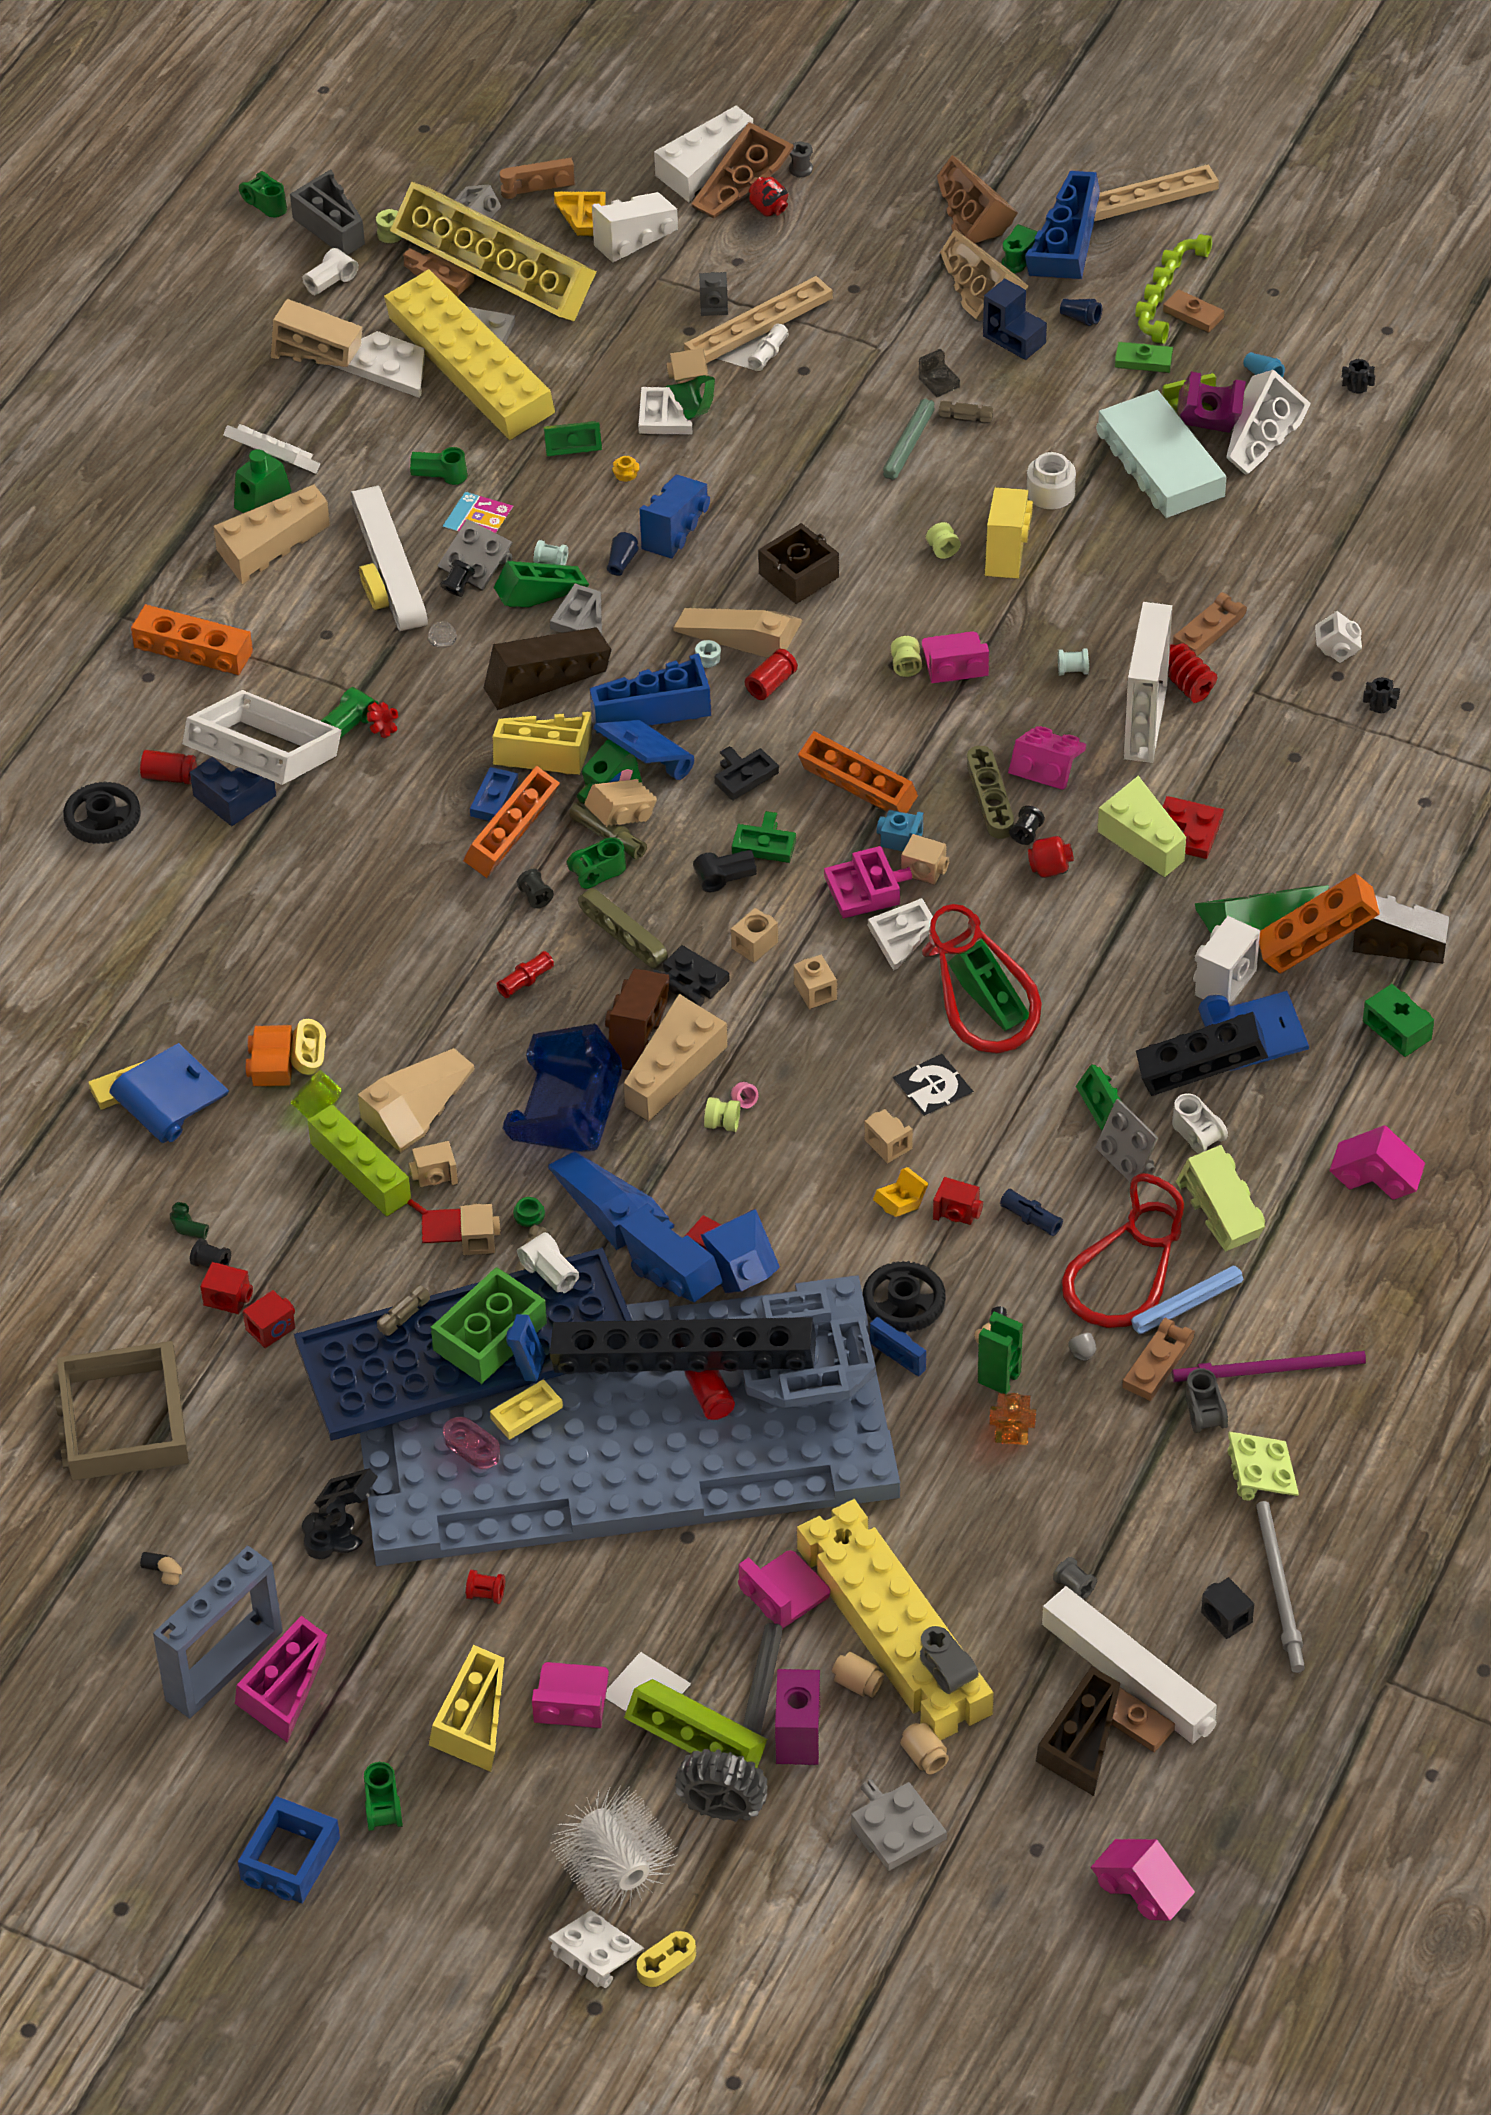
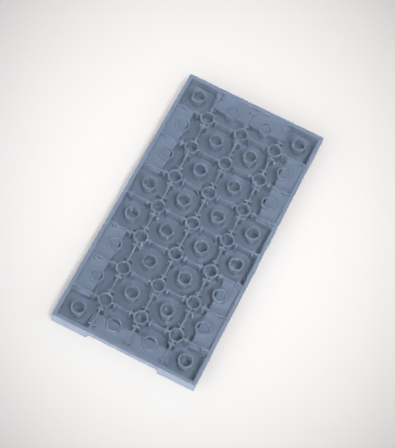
M859 1275L795 1283V1291L821 1287L828 1288L836 1294V1298L849 1304L864 1315L869 1336V1325ZM768 1295L669 1307L668 1299L628 1304L626 1306L633 1321L748 1318L754 1311V1307L762 1296ZM719 1370L735 1401V1406L728 1416L718 1420H710L705 1417L687 1381L685 1371H672L668 1373L643 1371L638 1373L607 1372L598 1374L588 1372L565 1374L545 1380L562 1399L563 1408L510 1440L490 1419V1411L536 1383L361 1432L360 1439L364 1469L370 1468L378 1476L371 1487L372 1492L368 1497L376 1566L840 1506L853 1499L859 1504L900 1498V1480L890 1430L887 1427L877 1372L871 1380L850 1398L821 1402L816 1407L802 1405L776 1408L766 1401L746 1394L741 1370L732 1372Z

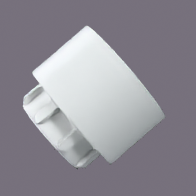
M1048 452L1040 455L1030 463L1027 470L1028 499L1033 501L1034 505L1044 509H1059L1067 506L1075 496L1076 470L1074 465L1059 453Z

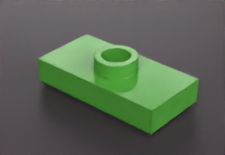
M1118 342L1115 368L1170 373L1173 347Z

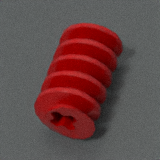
M1187 644L1170 645L1168 677L1193 703L1201 702L1209 695L1216 684L1217 674L1211 671L1210 667L1204 664L1203 660L1197 657L1196 653L1190 650Z

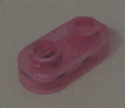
M455 1417L444 1425L443 1436L446 1446L474 1467L480 1469L491 1468L500 1460L501 1453L498 1440L470 1419ZM459 1436L465 1437L463 1439H456Z

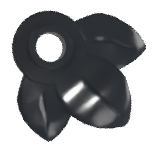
M317 1512L308 1514L302 1523V1531L305 1534L303 1544L307 1554L315 1559H326L333 1552L349 1553L358 1549L363 1544V1541L356 1535L351 1534L355 1523L354 1517L346 1513L345 1523L340 1527L331 1529L329 1525L333 1521V1514H330L327 1518L324 1516L320 1517Z

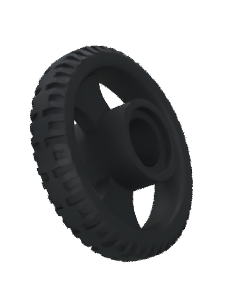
M104 781L85 785V787H81V789L71 794L65 803L63 816L68 831L77 839L93 844H105L118 841L130 834L140 820L141 810L137 796L128 787L119 783ZM113 796L124 800L128 805L116 807ZM86 802L88 817L83 821L76 822L74 813L80 804Z
M897 1261L883 1265L882 1268L879 1267L866 1280L862 1294L866 1313L872 1321L878 1317L897 1331L904 1333L906 1331L915 1332L917 1329L922 1330L934 1323L943 1312L946 1300L944 1284L940 1277L932 1269L930 1270L929 1267L920 1265V1263H910V1261ZM916 1278L926 1282L934 1293L921 1294L920 1283ZM889 1280L888 1299L884 1302H874L873 1296L876 1288L883 1281ZM919 1309L925 1311L924 1313L915 1316L919 1312Z

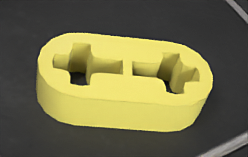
M374 563L359 566L360 579L373 609L378 610L389 607L386 588Z
M676 1931L645 1951L637 1960V1977L639 1981L645 1986L657 1987L689 1966L696 1957V1945L693 1936L687 1932ZM677 1945L680 1948L686 1946V1952L682 1953L678 1950L674 1953V1946ZM650 1965L653 1968L658 1966L659 1972L655 1973L653 1970L647 1972L646 1966Z

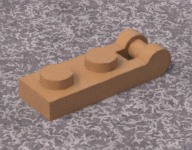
M572 158L502 169L500 171V181L503 183L501 195L503 198L512 199L521 193L575 185Z
M1222 592L1216 597L1213 604L1173 636V644L1185 643L1198 656L1238 623L1246 614L1247 607L1240 602L1234 603L1229 595ZM1225 610H1226L1227 612H1229V613L1226 614V615L1222 613V612H1224Z
M1165 1317L1160 1323L1158 1331L1123 1379L1122 1388L1151 1401L1190 1346L1195 1331L1187 1327L1183 1329L1177 1327L1174 1321ZM1171 1337L1177 1341L1175 1344L1167 1342V1339Z

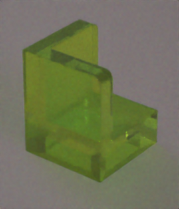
M320 1069L294 1095L291 1104L309 1119L331 1104H334L339 1099L343 1090Z

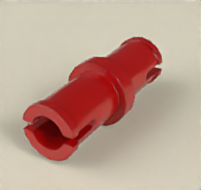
M542 951L527 963L522 962L517 965L514 972L496 983L499 993L503 997L509 998L522 987H529L534 984L537 977L554 967L552 957L546 951Z

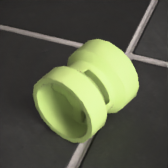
M911 636L896 638L891 644L895 673L903 677L916 675L922 669L918 640Z
M709 1097L705 1109L704 1127L715 1129L718 1126L724 1127L726 1131L736 1132L740 1118V1101L730 1100L726 1103L721 1102L719 1098Z

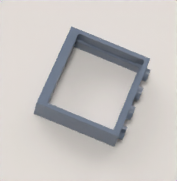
M247 1545L153 1632L165 1701L189 1719L283 1632L273 1564ZM250 1591L253 1611L189 1669L186 1650ZM260 1620L261 1623L259 1625H256L255 1622ZM168 1629L172 1630L169 1634V1639L163 1635Z

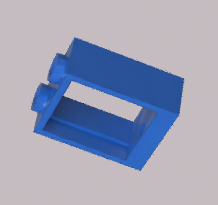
M276 1796L238 1860L241 1880L252 1888L259 1889L261 1887L273 1892L283 1900H294L303 1904L340 1839L338 1819ZM277 1827L315 1841L296 1876L258 1861Z

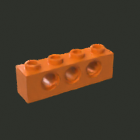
M147 604L144 605L131 626L134 648L206 666L222 672L240 675L253 653L250 631Z
M815 731L812 732L798 754L805 770L886 812L894 810L907 813L918 797L912 781Z
M536 766L472 842L463 861L488 878L550 803L560 782Z
M1355 873L1260 931L1259 945L1263 961L1281 974L1380 915L1373 887Z

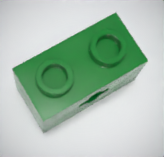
M1390 984L1365 1001L1363 1022L1404 1057L1432 1040L1434 1019L1431 1014L1421 1009L1410 999L1407 993L1400 991L1393 984Z

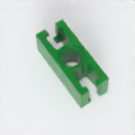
M994 1311L989 1318V1323L991 1324L990 1331L983 1328L979 1333L978 1383L1007 1395L1011 1387L1009 1385L1010 1379L1016 1380L1021 1374L1023 1324Z

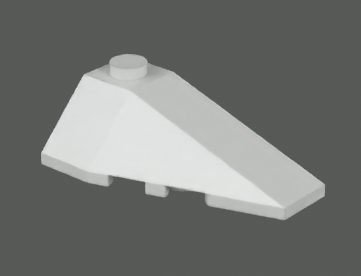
M1274 370L1252 376L1244 392L1242 414L1234 425L1226 458L1245 475L1249 474L1268 456V453L1275 446L1280 445L1291 431L1296 430L1301 425L1311 403Z

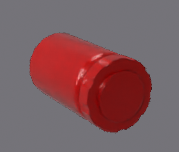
M777 649L745 678L744 682L748 692L758 700H765L798 670V664L794 656L785 649Z
M144 750L140 764L141 778L192 784L190 771L197 767L196 757L194 755L186 756L185 754Z
M705 1370L703 1372L685 1371L687 1381L707 1419H722L734 1410L735 1401L719 1370Z

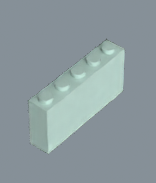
M1158 390L1099 411V421L1096 425L1099 437L1105 439L1113 455L1119 457L1127 473L1133 475L1141 491L1147 493L1153 506L1159 509L1165 518L1225 497L1226 475Z

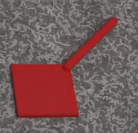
M412 1199L407 1202L408 1205L422 1214V1243L462 1241L461 1209L426 1210Z

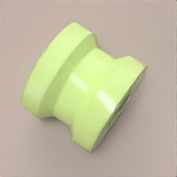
M386 209L376 216V225L378 226L377 237L384 243H395L402 239V237L390 232L398 213L397 210Z
M946 522L935 524L926 534L927 542L933 547L935 555L940 559L953 556L961 546L959 538L954 534L950 524Z

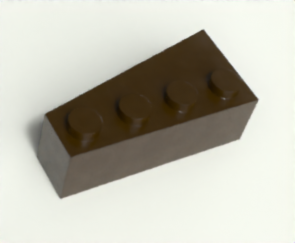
M597 627L493 644L483 688L496 709L501 710L606 672L612 649Z

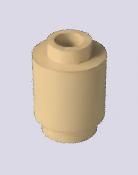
M852 1652L847 1653L846 1656L840 1655L832 1668V1673L835 1674L834 1682L862 1697L868 1695L873 1698L881 1687L885 1676L884 1673L879 1671L878 1666Z
M914 1723L904 1730L900 1744L920 1770H925L927 1774H934L947 1764L949 1760L946 1754L947 1748L927 1723Z

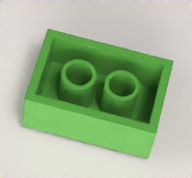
M496 1267L431 1326L433 1351L482 1384L513 1355L506 1338L508 1329L513 1326L516 1314L529 1315L536 1333L547 1324L545 1299Z

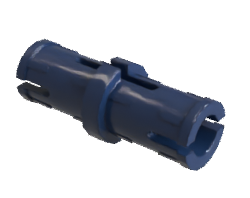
M1011 1188L1003 1194L1000 1206L1020 1216L1025 1224H1033L1051 1236H1055L1061 1229L1063 1219L1042 1208L1040 1202L1036 1200L1030 1201Z

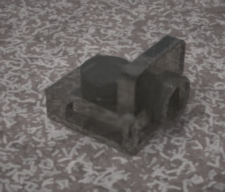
M942 349L919 358L918 379L936 397H940L960 387V379L945 364V352Z

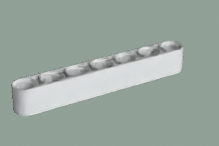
M379 485L351 491L355 515L373 563L386 588L389 606L399 632L428 625L424 603Z

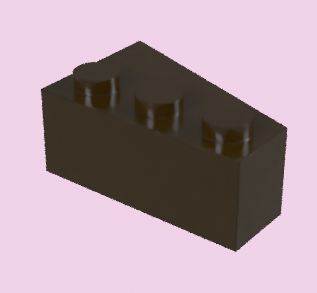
M1375 895L1380 915L1355 929L1352 952L1443 964L1450 917L1416 904L1412 908L1396 902V897L1387 895L1386 898Z
M1093 1666L1090 1667L1038 1744L1036 1754L1037 1763L1092 1796L1095 1795L1121 1685L1120 1682Z

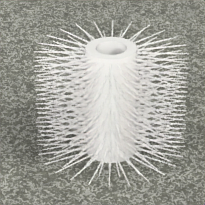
M619 1797L615 1802L613 1801L611 1807L607 1810L608 1805L606 1806L607 1799L605 1798L602 1808L598 1809L597 1798L596 1810L594 1808V1811H592L589 1804L591 1813L587 1815L583 1812L586 1815L584 1819L578 1816L574 1817L582 1820L581 1823L558 1824L577 1826V1828L566 1831L579 1828L575 1832L563 1833L567 1836L574 1835V1837L564 1840L566 1842L563 1844H566V1848L571 1844H576L568 1848L570 1850L564 1853H568L564 1858L569 1856L565 1861L571 1859L569 1862L574 1864L572 1868L580 1865L579 1868L582 1870L575 1877L582 1874L578 1878L580 1879L585 1875H589L582 1884L587 1882L586 1885L590 1884L592 1886L590 1889L593 1891L590 1894L594 1893L596 1889L599 1893L605 1889L604 1893L599 1895L601 1897L614 1888L606 1896L608 1898L613 1893V1896L609 1899L610 1901L613 1897L615 1898L620 1889L622 1891L617 1899L621 1893L622 1897L623 1894L625 1897L627 1890H631V1904L632 1889L636 1887L639 1893L637 1886L641 1888L640 1884L644 1885L645 1879L650 1882L653 1881L647 1879L648 1875H663V1873H649H657L651 1871L664 1867L652 1870L649 1868L661 1866L658 1864L667 1865L662 1862L654 1863L657 1860H651L663 1853L662 1851L658 1854L654 1852L661 1850L660 1848L668 1842L663 1845L662 1843L665 1840L657 1842L656 1840L660 1836L655 1834L656 1831L646 1835L652 1827L649 1826L652 1822L646 1825V1822H641L643 1820H638L642 1815L636 1813L641 1808L635 1809L638 1805L634 1806L632 1804L631 1808L628 1806L625 1809L624 1806L629 1804L626 1801L623 1806L621 1805L615 1811L623 1802L621 1800L616 1806V1802L620 1799ZM578 1837V1838L575 1839L574 1841L568 1842L569 1840ZM657 1848L654 1852L648 1853L650 1850Z

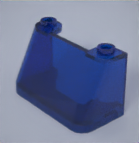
M596 1023L533 1034L526 1057L528 1063L537 1072L524 1114L520 1110L508 1112L503 1122V1130L511 1140L516 1142L583 1153L597 1150L622 1073V1063L618 1053Z

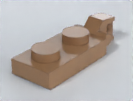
M409 248L403 254L404 266L413 274L418 276L429 269L456 296H459L474 282V274L432 252L423 255Z

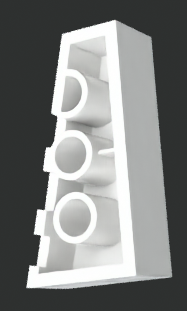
M734 106L654 151L655 176L686 201L690 202L695 197V192L702 189L748 122L753 123V118L738 106Z

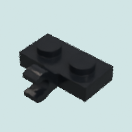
M729 746L720 751V754L725 758L720 761V765L725 770L715 775L714 783L734 801L779 773V765L761 748L742 759Z
M368 1468L330 1479L314 1502L320 1508L318 1515L323 1517L332 1512L333 1521L329 1527L333 1529L342 1526L346 1521L345 1506L365 1501L372 1492L371 1487L378 1476Z

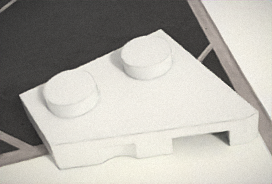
M641 387L639 434H692V422L690 420L687 421L683 415V408L679 402L675 401L674 394L669 387Z
M923 899L868 919L867 926L893 971L898 969L930 934L929 927L933 916Z

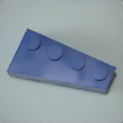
M1069 172L1056 197L1054 207L1046 215L1044 226L1041 230H1038L1035 236V243L1031 249H1028L1025 255L1029 276L1082 279L1100 195L1097 172Z

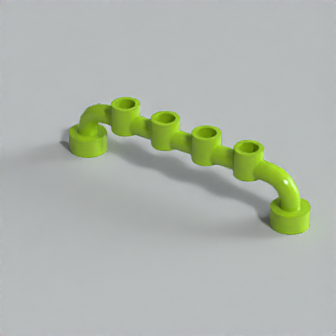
M1199 234L1197 239L1181 241L1174 247L1173 251L1164 250L1162 266L1165 267L1155 268L1153 282L1156 285H1146L1144 299L1147 302L1138 301L1135 310V316L1139 318L1138 326L1140 330L1146 335L1152 336V342L1165 344L1168 338V322L1156 320L1154 325H1151L1149 321L1154 319L1156 307L1159 302L1163 301L1167 285H1171L1174 271L1181 265L1183 253L1187 250H1195L1196 256L1208 257L1212 248V237L1210 235Z

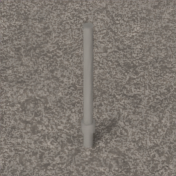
M1261 1501L1257 1503L1256 1508L1283 1628L1281 1640L1283 1649L1288 1652L1291 1670L1298 1673L1305 1669L1301 1652L1303 1647L1301 1632L1296 1629L1270 1505L1267 1501Z

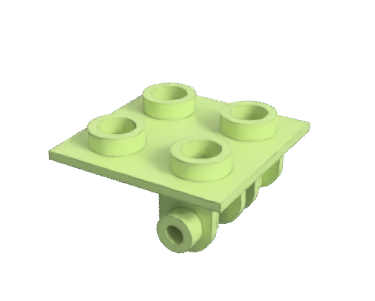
M1229 1431L1230 1443L1227 1451L1232 1460L1233 1477L1238 1481L1237 1493L1243 1500L1253 1499L1258 1490L1293 1496L1299 1495L1286 1441Z

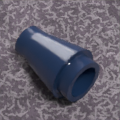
M1063 299L1060 304L1061 315L1068 316L1088 326L1098 324L1102 316V304L1097 302L1096 299Z
M620 532L612 539L607 571L612 575L621 576L624 569L638 552V540L630 533Z

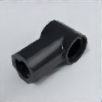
M751 850L721 857L709 852L699 855L693 861V868L702 890L709 893L721 890L729 881L757 875L755 859Z

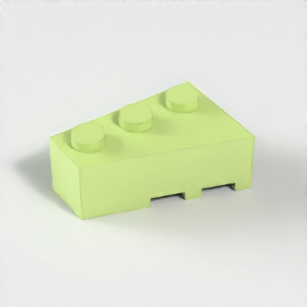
M1139 776L1099 807L1098 832L1162 876L1166 877L1185 861L1186 836Z
M1219 1145L1188 1158L1176 1183L1180 1189L1187 1187L1194 1197L1190 1203L1195 1210L1201 1207L1208 1217L1205 1224L1226 1252L1259 1238L1265 1228V1219L1261 1210L1258 1207L1255 1208L1252 1203L1246 1182L1238 1177L1232 1156L1229 1153H1225L1222 1145Z

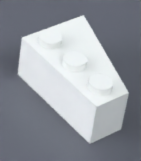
M659 192L635 196L631 198V201L627 202L614 200L611 202V205L601 206L599 203L592 205L594 246L612 262L628 256L678 230L677 208Z

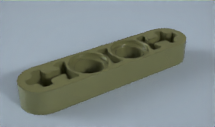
M986 746L972 747L967 753V769L987 831L994 838H1008L1010 836L1009 830L1014 825V815L994 754ZM978 759H981L982 762H984V767L980 768V762ZM983 778H990L995 782L985 785L979 781ZM991 799L999 800L1001 804L998 806H990L986 802ZM1001 816L1003 826L996 822L997 817Z
M590 888L578 897L580 908L591 920L649 967L655 968L667 960L668 954L663 944L598 890Z

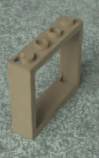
M173 1341L57 1358L58 1373H53L52 1376L55 1391L60 1390L61 1396L55 1397L57 1416H63L64 1422L58 1423L60 1443L66 1442L67 1449H61L63 1469H70L72 1481L189 1464ZM163 1370L172 1441L79 1455L71 1383Z

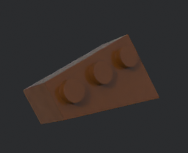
M634 968L629 979H624L621 994H616L613 1009L607 1011L605 1018V1027L609 1028L608 1067L629 1071L633 1069L650 1041L648 1038L652 1030L658 1029L668 1002V974Z

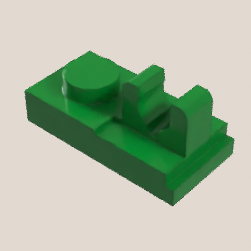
M591 421L543 427L547 456L602 450L599 422Z
M1091 1064L1077 1083L1076 1088L1102 1131L1116 1099L1120 1100L1117 1094V1088H1113L1109 1083L1112 1080L1110 1076L1105 1075L1101 1067Z

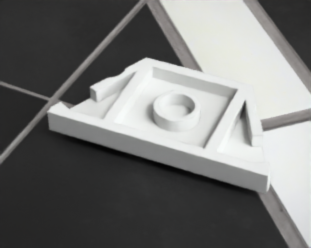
M376 331L361 339V347L348 367H333L420 398L422 394L421 384L424 373L425 350L423 347Z

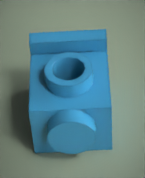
M889 810L886 817L880 816L877 824V834H881V847L904 851L912 834L922 837L923 813L917 812V815Z

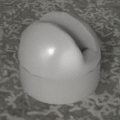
M1091 1333L1080 1334L1068 1342L1071 1353L1079 1360L1086 1361L1090 1359L1096 1351V1343Z

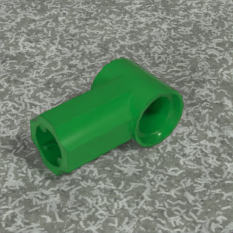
M458 447L446 448L441 453L412 452L410 473L412 476L443 477L446 483L452 485L463 483L468 477L465 453Z
M351 687L341 697L340 705L323 718L321 722L341 729L340 738H342L360 721L364 724L369 722L367 720L368 706L374 702L378 704V701L355 687Z

